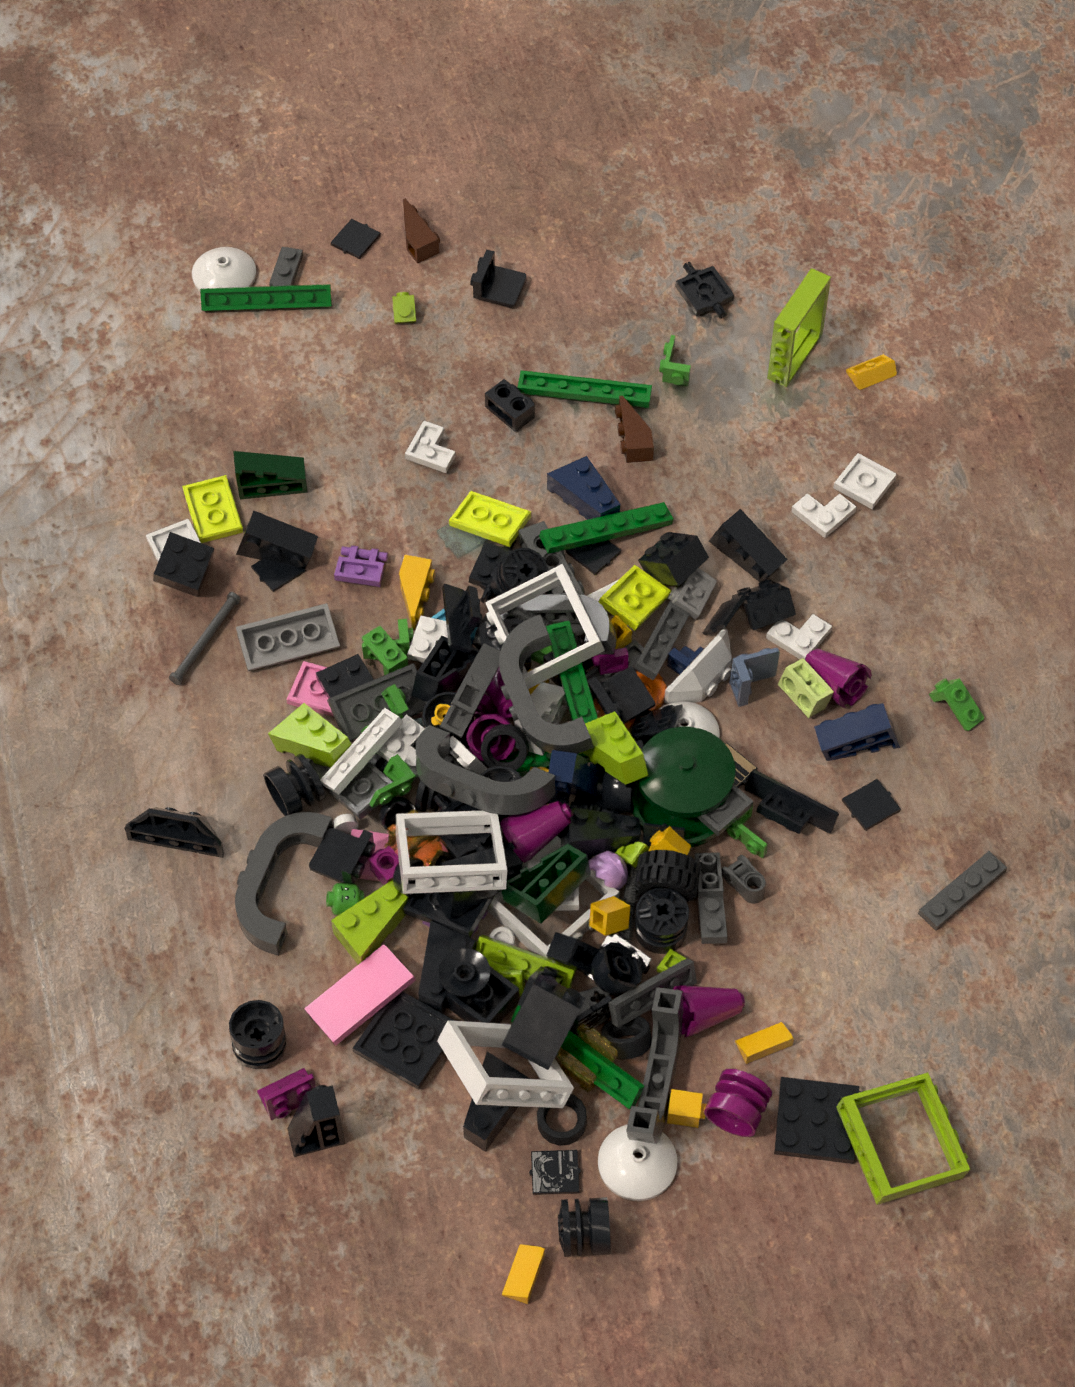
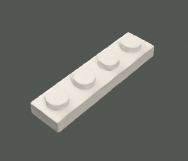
M384 708L320 779L324 786L339 795L403 723L402 719Z

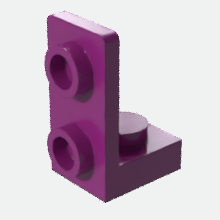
M627 648L615 649L614 654H597L591 657L593 666H598L600 675L619 672L628 668L629 654Z

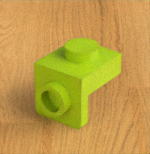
M409 292L396 293V296L392 297L394 323L416 322L414 295H409Z

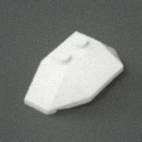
M723 628L674 682L665 689L664 702L666 704L678 701L702 702L707 696L710 697L714 694L722 680L728 679L731 674L732 655L727 629Z

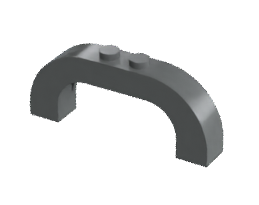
M566 593L541 594L520 606V608H526L525 611L527 609L528 612L531 611L530 614L532 612L536 616L540 614L544 618L543 621L546 619V622H552L551 624L564 621L580 623ZM578 594L605 651L599 654H614L616 631L606 610L595 599ZM507 612L501 614L503 620L515 618ZM485 615L481 622L489 621L487 615ZM478 627L473 644L476 649L480 650L481 642ZM585 636V643L589 642L587 636Z
M539 614L519 624L505 639L499 656L500 673L505 683L501 689L505 699H511L513 706L509 707L513 720L520 721L524 733L533 744L549 753H552V750L578 754L594 748L583 718L580 717L564 724H552L545 721L539 716L523 678V667L528 657L534 652L552 645L542 617Z
M429 725L425 728L416 741V772L420 780L432 790L479 810L499 815L522 814L542 807L555 795V775L533 767L521 779L511 782H499L445 761L444 758L450 753V733Z
M300 812L284 816L272 823L260 836L255 849L250 850L247 856L246 869L241 871L238 876L235 908L243 934L257 948L278 956L288 935L286 923L268 918L258 909L260 899L280 855L289 847L298 844L319 847L327 830L333 828L331 817L313 812Z
M659 987L656 988L652 1006L653 1034L643 1082L645 1087L641 1093L638 1107L631 1106L626 1129L629 1140L653 1144L659 1142L663 1132L677 1067L683 1025V992Z

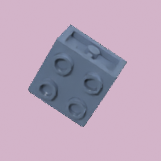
M766 648L757 653L741 654L733 658L729 684L738 707L748 705V698L752 693L751 682L776 676L780 654L778 648Z

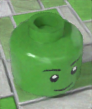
M336 883L332 891L327 892L326 905L331 907L334 915L338 916L364 899V892L356 884Z

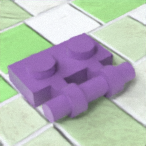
M342 546L341 555L348 557L339 556L334 579L336 581L380 587L385 565L378 561L387 562L388 553L379 552V549L374 548L365 550L359 549V546Z

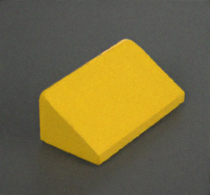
M884 354L846 369V373L859 390L897 375L895 360Z
M782 1022L735 1040L746 1064L790 1047L794 1042L792 1034Z
M519 1245L502 1296L528 1304L545 1256V1248Z

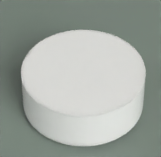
M353 814L340 815L332 822L334 829L347 834L351 833L352 829L358 828L356 816Z
M506 927L495 928L489 936L513 946L515 944L513 932Z

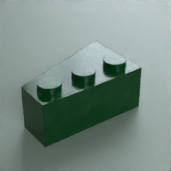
M233 451L235 476L240 500L308 493L304 457Z
M569 844L541 858V862L529 869L527 867L521 869L519 875L506 882V889L501 890L503 900L542 924L591 874L587 855Z

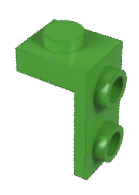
M671 335L670 342H665L663 355L666 358L661 359L659 372L663 373L662 382L688 386L691 365L672 362L676 336Z
M398 619L399 639L393 641L407 655L410 648L409 642H412L413 627L408 628L407 619ZM362 643L363 659L377 660L368 647Z
M381 626L362 636V642L383 665L384 675L408 666V657Z
M960 678L953 680L943 679L934 685L936 689L929 693L933 702L946 700L965 731L972 729L984 719L983 714Z
M394 684L386 688L381 694L391 712L403 719V714L409 709L405 703L404 693L401 689H397ZM367 725L366 727H364V728L361 730V733H362L369 725Z
M398 754L390 758L383 771L393 782L374 793L369 803L372 808L379 804L385 805L397 795L403 796L412 788L411 784L416 775Z
M752 806L729 826L726 831L731 838L741 841L750 853L757 854L763 858L766 855L767 843L743 825L752 816Z

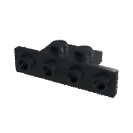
M444 584L442 586L449 647L456 651L470 654L472 651L470 635L476 627H479L482 621L477 588L468 586L464 591L463 589Z
M755 769L750 772L745 790L763 799L757 807V813L798 834L803 831L808 823L827 833L833 831L839 816L838 812Z

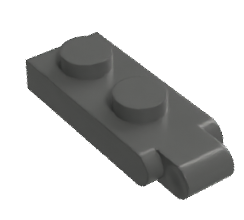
M282 246L269 286L294 284L303 258V250Z

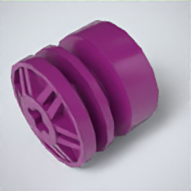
M725 1069L722 1071L719 1081L715 1086L716 1093L711 1094L704 1114L709 1121L726 1132L741 1137L754 1136L761 1122L762 1116L760 1113L765 1112L767 1103H769L772 1097V1091L766 1083L752 1074L737 1069Z

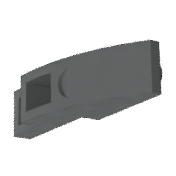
M485 643L483 644L451 702V706L440 728L462 739L499 668V650Z
M695 853L694 859L701 866L696 896L701 943H727L720 853Z

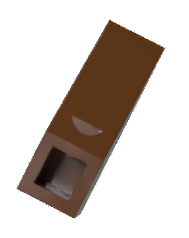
M406 198L403 199L406 249L418 264L439 254L440 238L436 232L429 228L426 219L420 217L416 207L411 205Z
M619 396V405H615L616 419L620 418L618 436L623 437V441H620L621 454H625L626 463L653 461L654 445L650 427L623 396Z

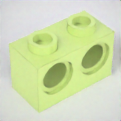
M804 658L786 667L778 683L780 688L808 718L826 709L834 693Z

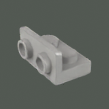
M698 568L680 586L675 587L668 596L669 602L690 613L689 616L696 619L699 617L717 580Z

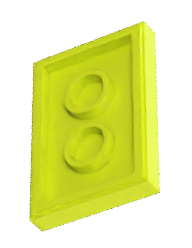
M226 475L182 486L194 529L201 543L243 533V527Z
M470 491L449 519V526L510 547L519 535V530L523 529L530 520L531 511Z
M634 565L598 602L605 610L614 616L618 615L627 626L636 631L668 598L671 590Z

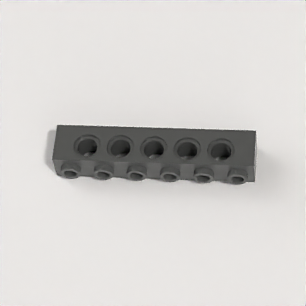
M542 521L520 529L519 544L521 548H530L538 552L545 559L549 570L563 564L577 593L584 595V587L580 580H576L572 564H567L564 550L548 554L546 549H540L545 548L539 535L541 530L548 529L546 523ZM561 584L545 593L553 595L566 592ZM570 623L573 635L575 637L578 636L577 639L579 637L580 640L583 639V642L586 634L581 624Z

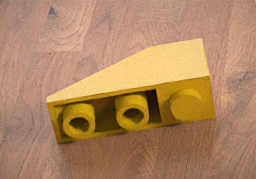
M404 555L399 571L400 588L411 627L416 629L420 616L424 615V607L422 606L424 602H428L430 588L428 586L429 583L434 582L436 570L432 569L431 559Z

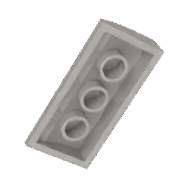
M327 603L236 627L248 672L340 648Z

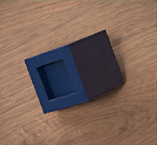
M684 646L680 651L673 648L668 653L667 666L680 675L704 648L700 646L695 652L687 646Z

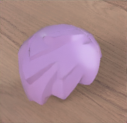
M606 851L600 853L588 861L590 870L596 871L595 876L603 879L605 886L619 890L627 883L628 870L626 863L614 852Z

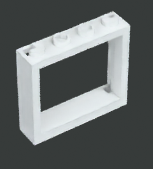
M563 564L485 602L489 610L486 613L491 625H496L498 630L494 633L501 645L509 635L501 614L561 584L568 596L589 642L529 672L523 667V678L528 689L605 651Z
M483 810L396 814V840L403 894L506 889L507 866L498 814L488 813ZM491 833L496 863L410 867L406 836ZM499 876V880H493V877ZM408 880H415V883L408 884Z
M556 836L530 861L523 862L522 869L528 868V862H540L541 858L561 848V839ZM590 870L591 874L586 880L603 895L600 900L612 896L619 899V891L616 888L605 886L604 880L595 876L596 871ZM497 893L487 911L504 927L509 928L514 936L532 953L554 960L546 956L550 944L548 946L545 945L503 906L505 901L503 900L502 893ZM590 909L562 934L582 940L584 933L589 929L594 930L589 926Z
M447 1021L437 1041L476 1105L564 1107L574 1087L555 1059L549 1070L528 1060L540 1079L489 1077L470 1046L505 1048L502 1046V1043L511 1024Z

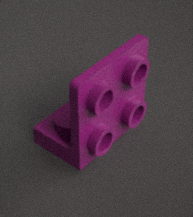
M302 1068L257 1090L270 1120L282 1119L288 1116L292 1110L298 1108L306 1092L312 1091L316 1087L313 1074L308 1075L305 1068Z

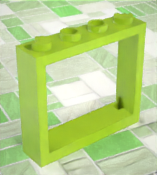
M811 268L774 321L767 379L787 387L822 336L831 276Z
M928 1072L843 1097L836 1106L877 1205L962 1179L970 1171L966 1161L968 1156L962 1152L958 1133L949 1122L948 1110L941 1103L938 1096V1087L933 1085ZM917 1091L951 1170L891 1188L858 1108Z

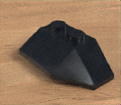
M158 807L149 808L128 822L124 828L127 839L130 841L215 857H224L221 840L205 816L196 812H179L170 807L165 809Z

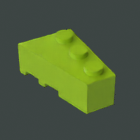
M305 703L268 733L278 752L284 753L286 751L295 756L301 753L305 758L313 760L314 763L329 768L352 745L345 734Z
M616 712L585 723L594 748L579 754L584 753L587 755L592 763L600 764L607 773L625 785L648 776L643 752Z
M391 880L331 920L333 934L358 965L381 947L384 939L389 933L391 934L405 917L406 914L403 911V907L408 901V897L395 888L393 880Z

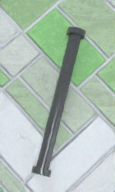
M229 592L226 602L175 673L172 672L169 675L171 682L181 685L183 676L234 605L240 603L241 598L236 593Z

